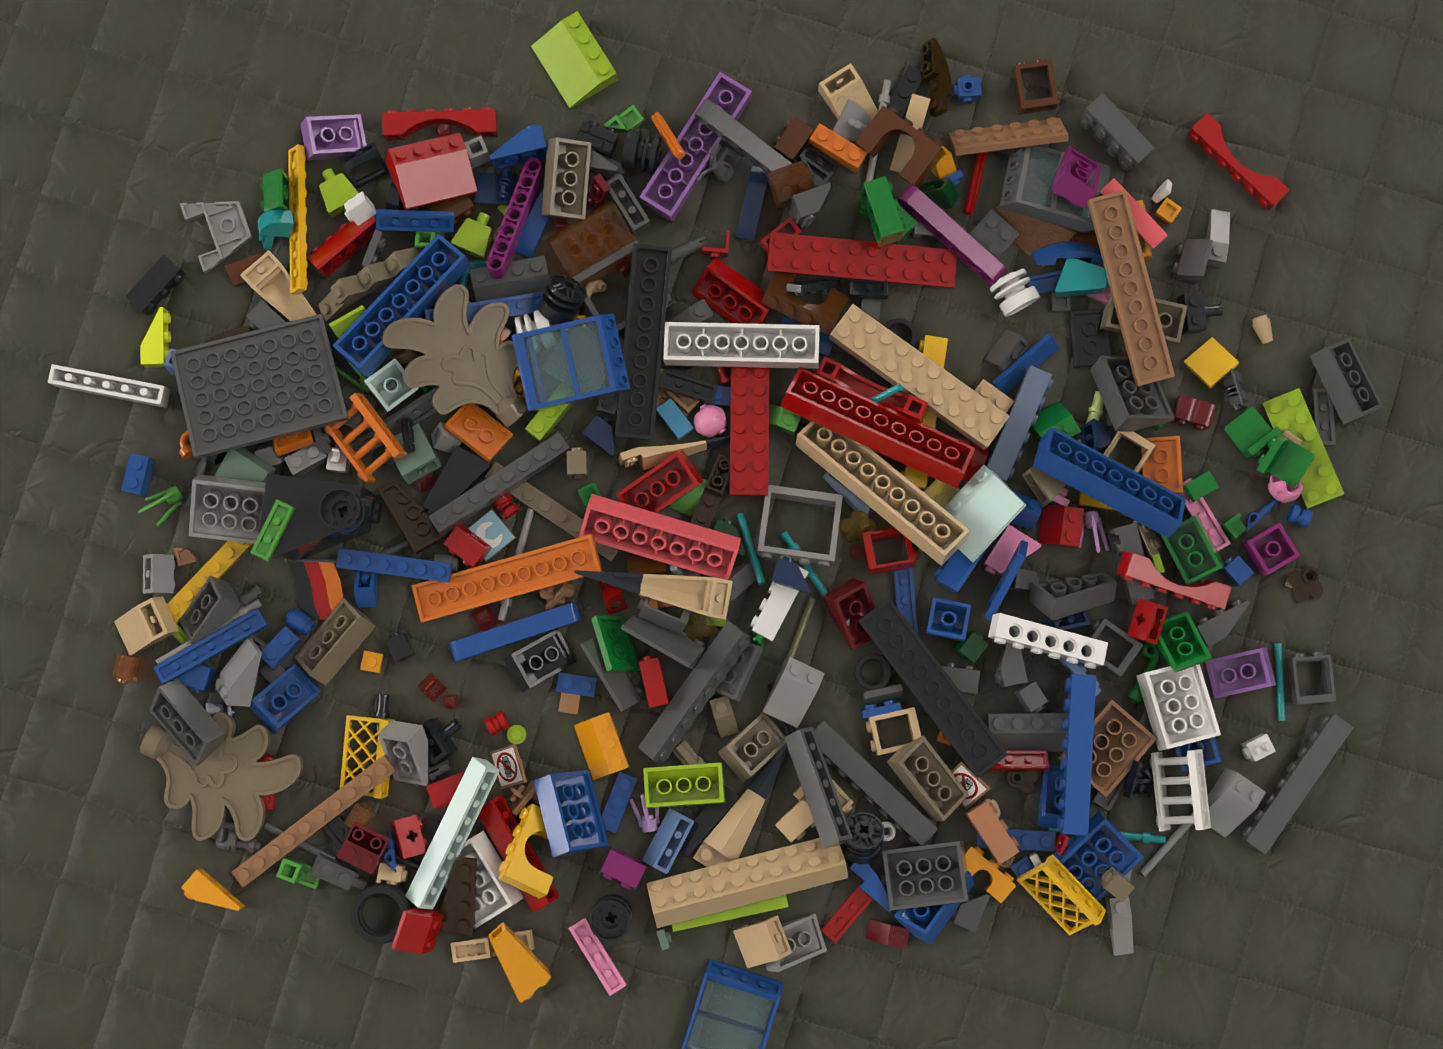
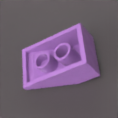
M361 114L306 117L300 124L307 161L346 156L367 145Z
M1267 647L1205 662L1214 698L1276 685Z

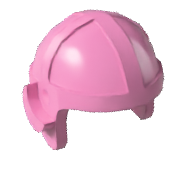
M702 405L694 418V426L697 433L705 437H713L718 433L722 435L727 427L724 410L715 405Z
M1274 475L1270 476L1268 491L1277 501L1287 503L1296 500L1300 496L1303 489L1300 481L1297 486L1292 487Z

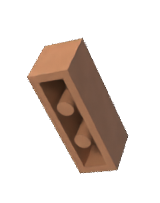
M983 801L965 814L996 863L1002 864L1019 852L1017 849L1019 844L1014 836L1010 837L1006 831L1008 827L1003 819L999 820L996 816L998 811L992 802L988 804L987 801Z

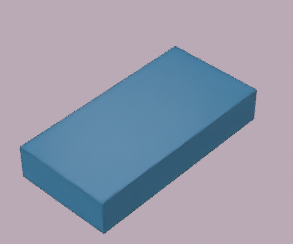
M672 399L656 408V412L677 440H680L694 430V427Z

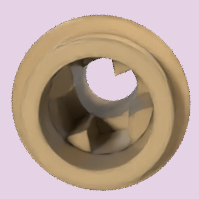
M1267 314L1252 319V327L1262 344L1273 341L1271 322Z

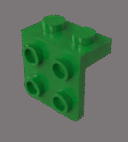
M1254 407L1248 408L1224 427V432L1245 458L1252 455L1254 457L1260 455L1264 451L1263 447L1282 433L1278 427L1271 429Z
M1281 435L1270 441L1268 444L1270 449L1266 455L1263 454L1258 460L1259 467L1257 470L1263 474L1269 472L1280 480L1285 481L1288 485L1295 487L1315 456L1310 451Z

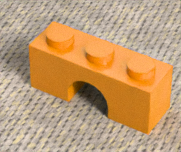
M969 845L965 849L966 870L972 876L978 870H986L989 873L990 880L984 890L999 903H1002L1016 887L1013 883L1014 878L1006 871L1004 874L998 870L1000 866L992 859L989 861L983 857L985 853L979 847L975 846L973 848Z

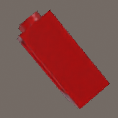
M896 528L862 533V543L869 575L915 567V561L918 560L917 550L913 549V542ZM903 537L908 560L877 565L872 542Z
M654 655L642 657L643 661H640L639 665L649 708L669 704L659 658H655Z

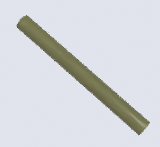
M809 597L786 658L795 657L816 602L813 598Z

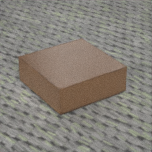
M561 692L558 712L578 715L581 695Z

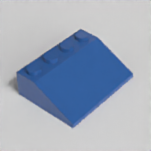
M589 770L549 774L534 780L553 857L566 856L609 845Z
M1100 811L1089 819L1088 836L1070 837L1063 854L1060 855L1057 851L1053 854L1097 901L1108 892L1100 883L1104 872L1114 867L1125 876L1144 858Z

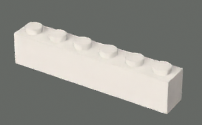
M54 364L51 366L48 383L55 387L167 408L171 392L169 388L162 385Z

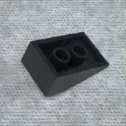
M558 629L503 659L522 693L577 662Z

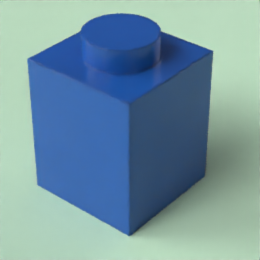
M1239 555L1233 558L1229 556L1223 561L1225 566L1219 569L1235 587L1240 586L1254 574Z

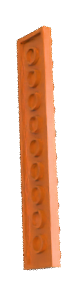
M589 534L451 574L450 583L429 580L411 586L420 621L423 623L585 577L575 574L574 571L576 570L603 571L593 534Z

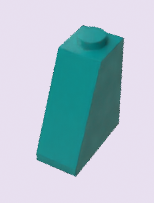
M1067 258L1054 296L1068 297L1104 293L1106 287L1110 288L1105 268L1075 258Z

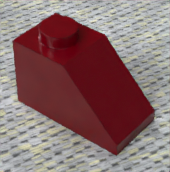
M869 919L866 939L906 949L910 931L902 925Z

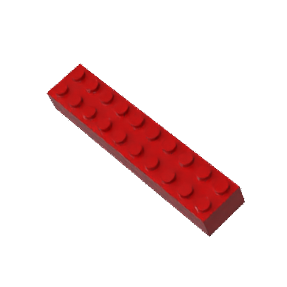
M799 367L781 404V407L955 488L958 487L975 451L974 447L801 367Z

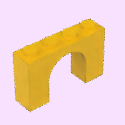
M531 804L523 808L519 815L521 820L513 831L512 836H514V839L506 849L507 857L499 867L500 875L498 879L540 899L548 894L553 876L534 868L525 856V844L530 836L537 835L548 840L541 809Z

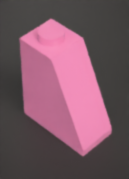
M1008 525L999 536L982 565L985 566V570L988 573L999 575L1005 571L1020 541L1028 542L1026 557L1038 550L1041 544L1013 526Z

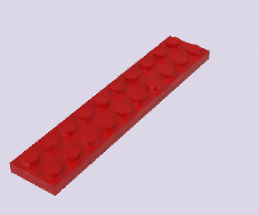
M771 232L769 235L767 271L844 279L888 280V283L953 289L955 287L957 256L951 250L900 244H887L879 247L877 242Z

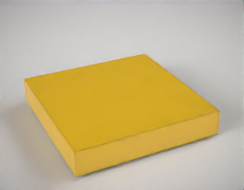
M1211 337L1184 360V364L1211 389L1231 372V368L1235 369L1239 365V361Z

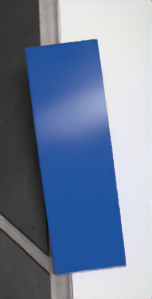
M852 862L848 867L863 879L858 886L890 913L888 895L876 873L869 864Z

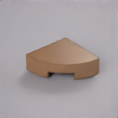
M173 548L178 567L198 562L197 557L190 550Z

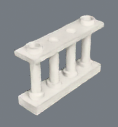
M1202 749L1189 750L1186 757L1163 758L1162 752L1151 753L1150 766L1153 772L1157 809L1156 824L1159 827V831L1170 830V824H1194L1196 830L1211 828ZM1187 764L1189 766V776L1165 777L1164 766ZM1189 784L1191 786V796L1167 797L1166 785ZM1192 804L1194 814L1193 816H1169L1168 805Z

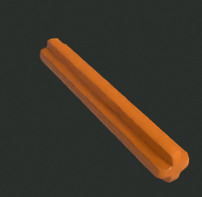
M655 112L651 116L653 123L677 160H681L682 157H685L683 148L659 112Z

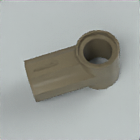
M683 741L673 750V753L683 765L706 764L700 756H697L686 741Z

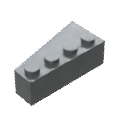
M1136 523L1106 532L1117 570L1123 551L1144 557ZM1119 574L1128 606L1137 604L1138 598L1146 601L1154 599V586L1151 585V588L1139 585L1140 581L1129 582L1123 580V575Z
M1105 572L1082 575L1081 579L1066 577L1065 581L1055 582V579H1050L1044 584L1034 581L1031 582L1029 602L1054 621L1113 602L1117 581Z

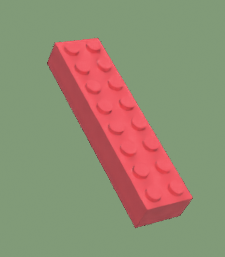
M591 494L579 537L593 534L596 543L725 580H729L741 540L739 537Z

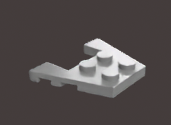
M239 201L180 204L186 221L205 215L216 250L198 256L204 273L211 271L253 238Z

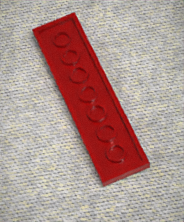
M731 367L730 496H769L770 368Z

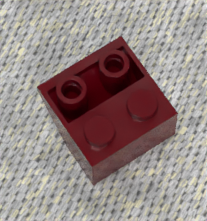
M354 821L337 858L372 875L376 873L383 859L390 838Z

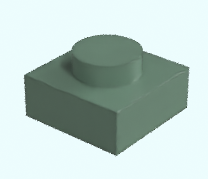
M664 927L657 929L656 932L662 950L670 948V942H673L670 931H665Z

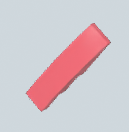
M1113 178L1099 192L1102 195H1107L1125 189ZM1126 191L1136 231L1154 249L1168 235Z

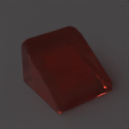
M430 472L416 480L415 483L421 493L431 489L437 480L433 472Z
M488 604L481 606L471 613L482 632L490 630L499 623Z
M430 673L418 685L419 689L433 702L447 690V687L433 673Z

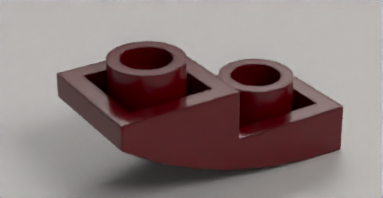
M600 173L594 176L587 192V205L592 206L594 210L603 203L611 189Z

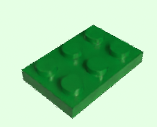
M599 615L591 618L607 672H637L640 670L630 634L621 629L625 623V618L622 616Z

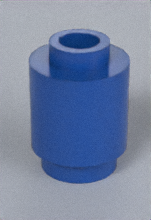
M298 608L295 610L291 609L285 617L287 619L286 624L300 635L304 634L307 636L315 626L313 619Z

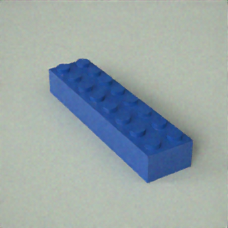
M437 234L334 343L333 347L367 377L393 349L385 347L382 343L383 332L386 327L400 319L422 318L424 310L430 309L437 302L440 295L451 287L471 266L467 257L440 234Z
M1053 427L1040 440L1033 464L1040 471L1055 477L1057 480L1070 485L1074 489L1087 494L1091 498L1102 502L1108 507L1168 538L1182 524L1186 498Z
M1071 674L1065 680V692H1068V698L1064 700V711L1067 712V718L1063 719V731H1066V738L1062 739L1061 748L1062 751H1065V757L1061 758L1060 770L1064 771V777L1060 778L1059 790H1063V797L1059 798L1058 810H1062V816L1058 818L1057 830H1061V835L1088 836L1096 675Z

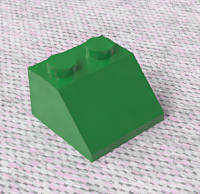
M276 169L263 175V182L260 183L261 192L264 193V200H261L262 211L265 213L275 209L289 210L288 176L282 169Z
M1060 402L1037 413L1038 418L1034 426L1030 425V429L1038 443L1051 427L1072 438L1082 432L1072 414Z

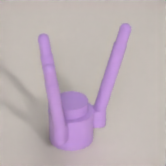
M1085 512L1083 514L1080 546L1078 548L1082 547L1086 525L1087 529H1093L1097 553L1100 552L1097 528H1099L1106 551H1109L1099 512Z
M641 794L640 797L644 816L641 818L633 799H630L629 801L638 820L639 828L642 827L643 833L658 830L657 824H660L659 808H655V817L653 814H648L645 797Z

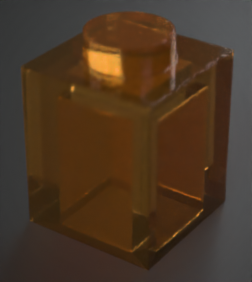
M117 654L112 677L118 678L117 682L129 684L130 681H137L142 659Z
M365 802L362 804L356 803L343 824L351 828L354 821L367 827L376 813L372 811L373 807Z

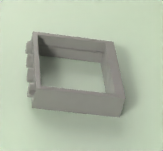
M769 485V496L764 498L757 556L766 558V560H771L772 558L783 559V556L794 559V561H799V564L802 565L814 563L818 564L819 567L833 566L843 495ZM770 499L835 507L829 555L764 546Z

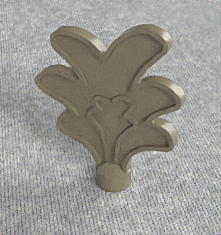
M453 285L446 289L438 298L433 311V322L422 318H404L394 321L386 327L382 337V343L385 347L409 349L424 354L409 362L404 371L403 381L408 388L438 385L432 397V404L439 414H448L464 404L477 403L488 407L506 427H509L527 410V404L516 394L513 387V374L518 365L513 341H504L499 344L501 332L509 316V307L505 303H491L483 306L476 312L468 325L466 317L469 298L468 290L463 285Z
M218 712L212 717L225 732L221 745L198 766L193 763L165 729L156 725L151 726L142 740L140 753L157 760L162 765L166 774L164 802L169 808H183L191 802L192 834L198 841L209 839L218 833L224 824L227 808L233 817L238 838L246 842L256 838L264 825L266 815L265 804L261 795L281 792L292 786L302 775L303 761L298 754L287 755L272 761L259 762L270 747L271 738L268 728L264 725H255L243 734L234 737L235 721L226 712Z

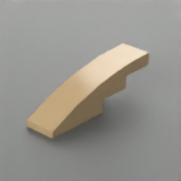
M912 94L906 118L913 123L912 127L918 130L919 127L922 129L930 98ZM900 134L889 171L900 174L909 162L915 148L912 137Z
M532 929L514 932L530 950L535 949ZM489 936L451 943L453 963L497 956Z

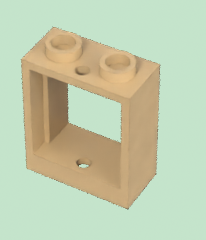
M1118 431L1103 455L1109 457L1123 436L1146 450L1134 469L1135 472L1139 473L1155 449V444L1133 431Z
M915 707L868 717V721L865 723L867 732L872 734L873 740L870 741L872 752H876V755L896 752L907 745L902 744L881 749L875 723L877 720L906 714L912 741L921 737Z

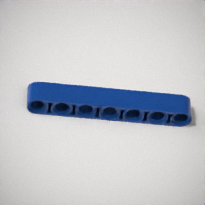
M576 602L451 642L449 645L454 661L458 662L580 622L582 619Z

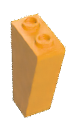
M504 922L488 935L520 1003L530 999L539 987H543L548 983L551 978L548 968Z

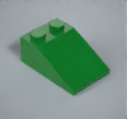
M1188 611L1164 620L1157 647L1175 673L1212 660Z

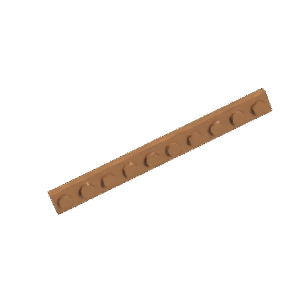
M386 755L382 756L231 873L242 888L387 779L397 769Z

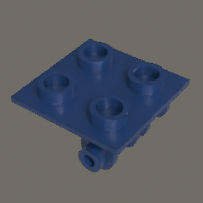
M504 167L501 170V174L479 172L475 203L509 205L515 190L517 175H512L509 167Z

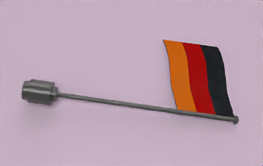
M435 554L434 558H431V561L453 563L451 574L459 572V557L451 554ZM301 558L296 561L284 560L285 563L289 564L295 579L301 611L313 620H326L344 598L342 582L335 566L337 559Z

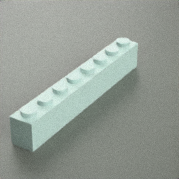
M472 757L407 891L406 897L418 908L433 910L454 867L455 861L500 772L498 768L486 759Z

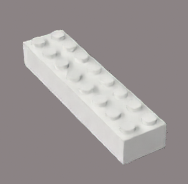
M665 322L663 360L665 365L801 367L819 369L820 325Z

